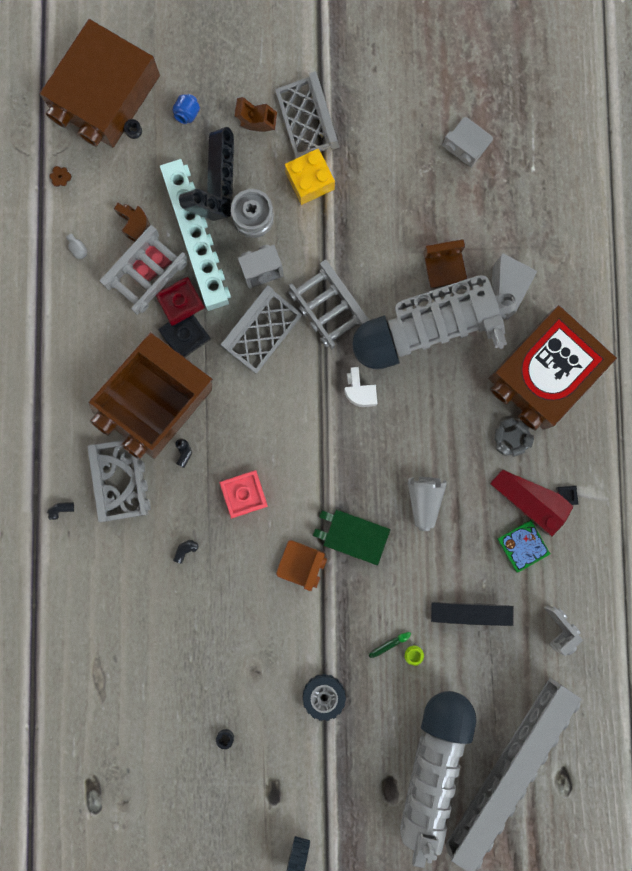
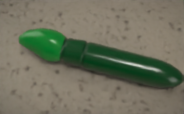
M411 632L401 633L398 637L375 648L370 652L369 657L375 658L398 644L406 642L410 638Z

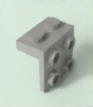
M464 117L453 132H448L442 146L472 168L491 144L493 137L469 118Z
M546 605L544 609L563 630L549 644L564 656L571 655L577 650L576 646L583 641L579 636L581 632L574 624L570 625L566 621L568 617L560 608L557 609L554 606Z

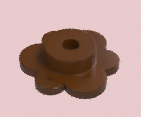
M59 166L54 167L53 173L49 175L55 187L60 185L66 186L67 182L72 178L66 167L60 168Z

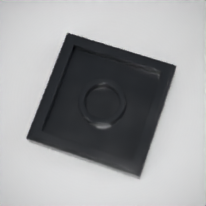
M194 314L173 326L168 322L158 329L169 346L184 358L211 340Z

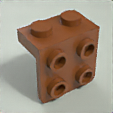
M290 540L287 543L276 575L301 585L308 591H312L313 587L317 588L320 577L317 575L320 569H324L327 558H324V552Z

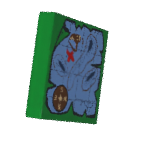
M532 520L497 538L516 573L550 555Z

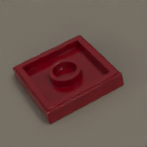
M188 276L155 295L172 326L205 308Z

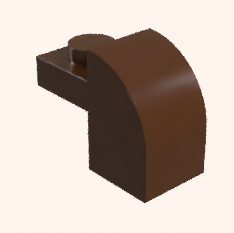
M244 97L237 98L234 116L241 121V127L259 132L275 130L277 112L268 104L254 106Z
M117 203L114 207L116 213L128 221L122 230L123 234L135 242L150 226L146 214L139 206L134 210L127 204L123 206Z

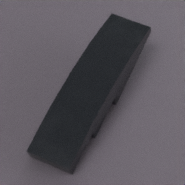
M432 602L431 622L514 626V606Z

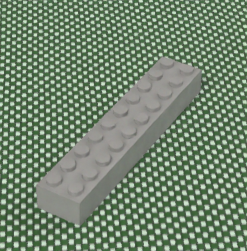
M549 678L445 844L451 861L466 871H475L481 867L483 857L486 852L491 851L494 845V839L503 832L504 823L508 817L514 814L516 804L519 799L524 798L529 783L536 779L537 770L547 761L549 751L557 745L559 735L562 730L568 727L572 714L576 713L580 708V701L582 699L552 678Z

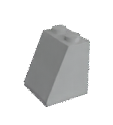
M502 253L493 266L492 289L495 296L503 293H511L515 296V310L501 315L502 320H508L517 311L537 271ZM505 300L502 302V305L508 306L512 301Z

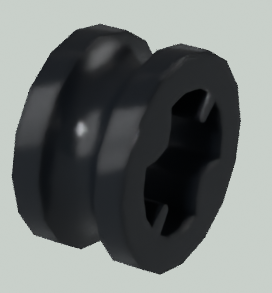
M135 119L125 122L124 130L127 136L131 139L139 138L142 134L140 123ZM130 127H132V128H135V127H136L137 130H136V131H133V130L130 131L129 128H130Z
M229 729L221 730L216 737V744L221 749H229L234 742V734ZM223 735H227V738L230 737L227 744L220 740Z

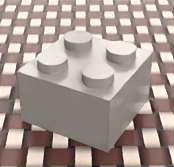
M264 245L258 251L245 252L238 258L248 289L284 276L283 267L275 245Z

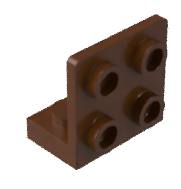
M464 239L425 247L423 255L430 288L448 286L467 279L462 251L465 248Z

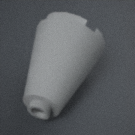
M414 477L408 479L415 526L419 527V530L430 531V528L435 527L447 486L446 480L441 483V479L432 477H419V481H414Z

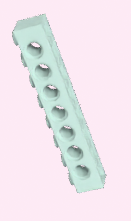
M182 159L160 165L205 306L210 311L228 305V298H231L228 286L224 287L222 283L225 277L222 269L218 270L216 263H219L216 251L212 252L211 246L214 244L211 235H207L205 228H208L206 219L184 210L179 203L181 193L195 189L194 183H189L188 176H191L188 165H183ZM178 180L184 181L181 185H175ZM190 214H194V215H195V218H194V219H192V220H187V216H188V215H190ZM194 232H201L199 237H192ZM201 249L207 250L204 255H198V252ZM207 266L213 267L210 273H204V268ZM212 284L219 285L215 291L209 290V287Z

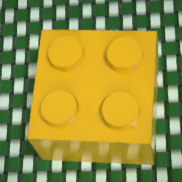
M319 148L285 164V173L301 205L335 190V180Z

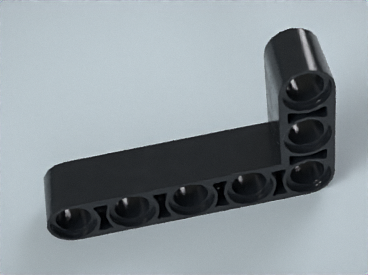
M229 127L215 130L209 134L207 192L194 189L181 193L179 196L180 206L184 210L212 221L231 216L234 134Z

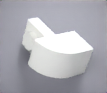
M359 367L351 368L350 373H347V382L352 387H345L344 389L347 399L359 407L376 406V385L360 386Z

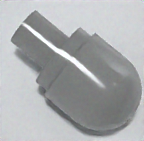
M69 234L66 237L70 243L68 245L69 250L76 259H84L87 256V248L80 239L76 240L73 234Z

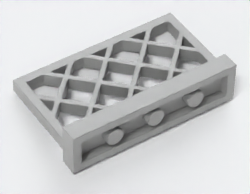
M316 71L309 73L310 77L275 89L296 158L318 148L320 152L329 148L333 150L340 148ZM309 84L310 89L307 95L298 92L301 86ZM287 91L293 93L289 102L282 99V93ZM296 95L304 98L300 107L292 104ZM307 101L315 104L312 112L304 110ZM290 107L298 110L294 119L287 116ZM301 113L309 115L306 124L297 121ZM313 118L320 121L317 130L309 127ZM295 124L303 127L299 136L292 133ZM306 130L315 133L311 142L303 139ZM318 135L326 140V144L320 146L314 144ZM301 141L308 144L306 151L298 153L297 147Z
M267 285L220 347L257 374L303 314ZM273 297L280 302V309L270 310L269 302ZM283 311H292L297 316L293 321L285 322ZM281 312L282 323L271 324L270 313ZM268 313L269 324L258 325L257 317L259 314ZM282 325L283 334L273 337L272 326ZM260 327L270 328L269 338H260ZM256 328L257 339L246 340V331ZM244 335V340L239 341L240 338ZM271 340L272 348L270 351L261 352L260 341ZM258 341L259 352L248 353L247 342ZM237 343H245L246 354H237L232 349ZM250 355L260 356V363L256 368L249 363Z

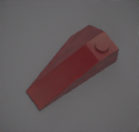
M501 470L490 482V485L551 537L564 525L574 507L559 493L505 470Z

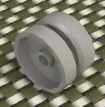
M247 189L235 196L231 203V214L236 229L242 235L250 238L261 237L270 231L273 225L274 214L269 197L258 189Z

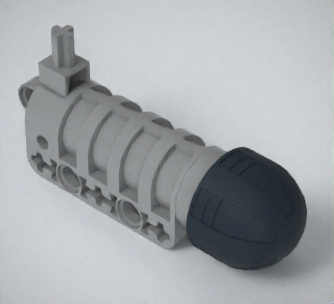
M480 275L402 300L395 306L397 318L388 320L389 325L384 315L363 323L357 329L352 342L353 352L357 360L364 366L371 369H384L400 364L398 354L399 357L412 354L411 351L420 348L425 350L431 348L430 345L439 342L444 344L450 342L449 339L458 336L463 338L469 336L468 333L477 330L479 332L485 331L488 339L492 338L495 348L499 347V349H502L504 345H507L504 337L506 333L501 315L515 310V296L511 293L495 296L489 279L486 276ZM460 289L467 290L464 294L456 293ZM505 300L512 301L508 306L502 305V302ZM422 301L429 302L424 307L418 306L419 303Z
M444 691L436 694L428 701L425 707L421 729L426 734L425 737L421 736L419 739L400 825L402 842L408 848L414 850L412 864L419 868H424L426 860L427 863L432 864V860H437V855L442 854L447 832L445 823L446 819L450 817L452 809L450 800L454 797L456 790L454 781L460 772L459 758L463 756L465 744L472 743L476 727V713L473 705L465 696L453 691Z

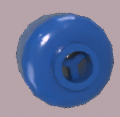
M191 94L179 95L172 108L174 118L182 124L192 123L200 110L196 97Z

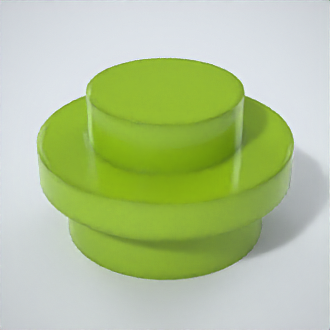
M413 645L406 649L404 657L408 664L416 666L422 663L424 652L420 647Z

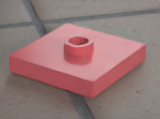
M256 470L219 482L231 519L268 507Z

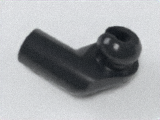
M178 439L175 446L180 452V457L176 464L185 468L192 455V450L187 440Z
M74 502L55 504L47 511L48 519L57 520L59 518L58 513L74 512Z
M187 540L179 544L173 561L182 564L186 553L198 550V543L193 540Z

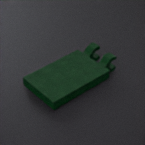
M337 509L335 514L321 511L319 518L330 521L331 525L328 533L315 528L313 536L325 540L323 546L378 566L391 529Z

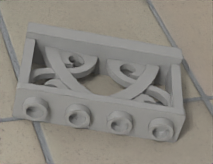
M124 440L88 445L98 522L149 515L148 510H151L150 500L146 499L145 491H148L147 481L143 479L142 473L145 472L144 462L132 455L129 459L125 458L126 452L121 455L120 459L117 458ZM115 448L113 457L101 455V450ZM110 463H112L111 471L105 473L103 468L105 466L110 468ZM116 466L122 468L131 477L130 483L122 494L115 487L105 483V480L111 478L115 473ZM136 486H137V491H138V493H137V492H133ZM113 491L117 499H115L114 495L112 498H108L107 493ZM137 498L139 501L138 508L134 511L127 509L124 501L134 505L132 499ZM119 505L125 512L124 514L110 516V510Z

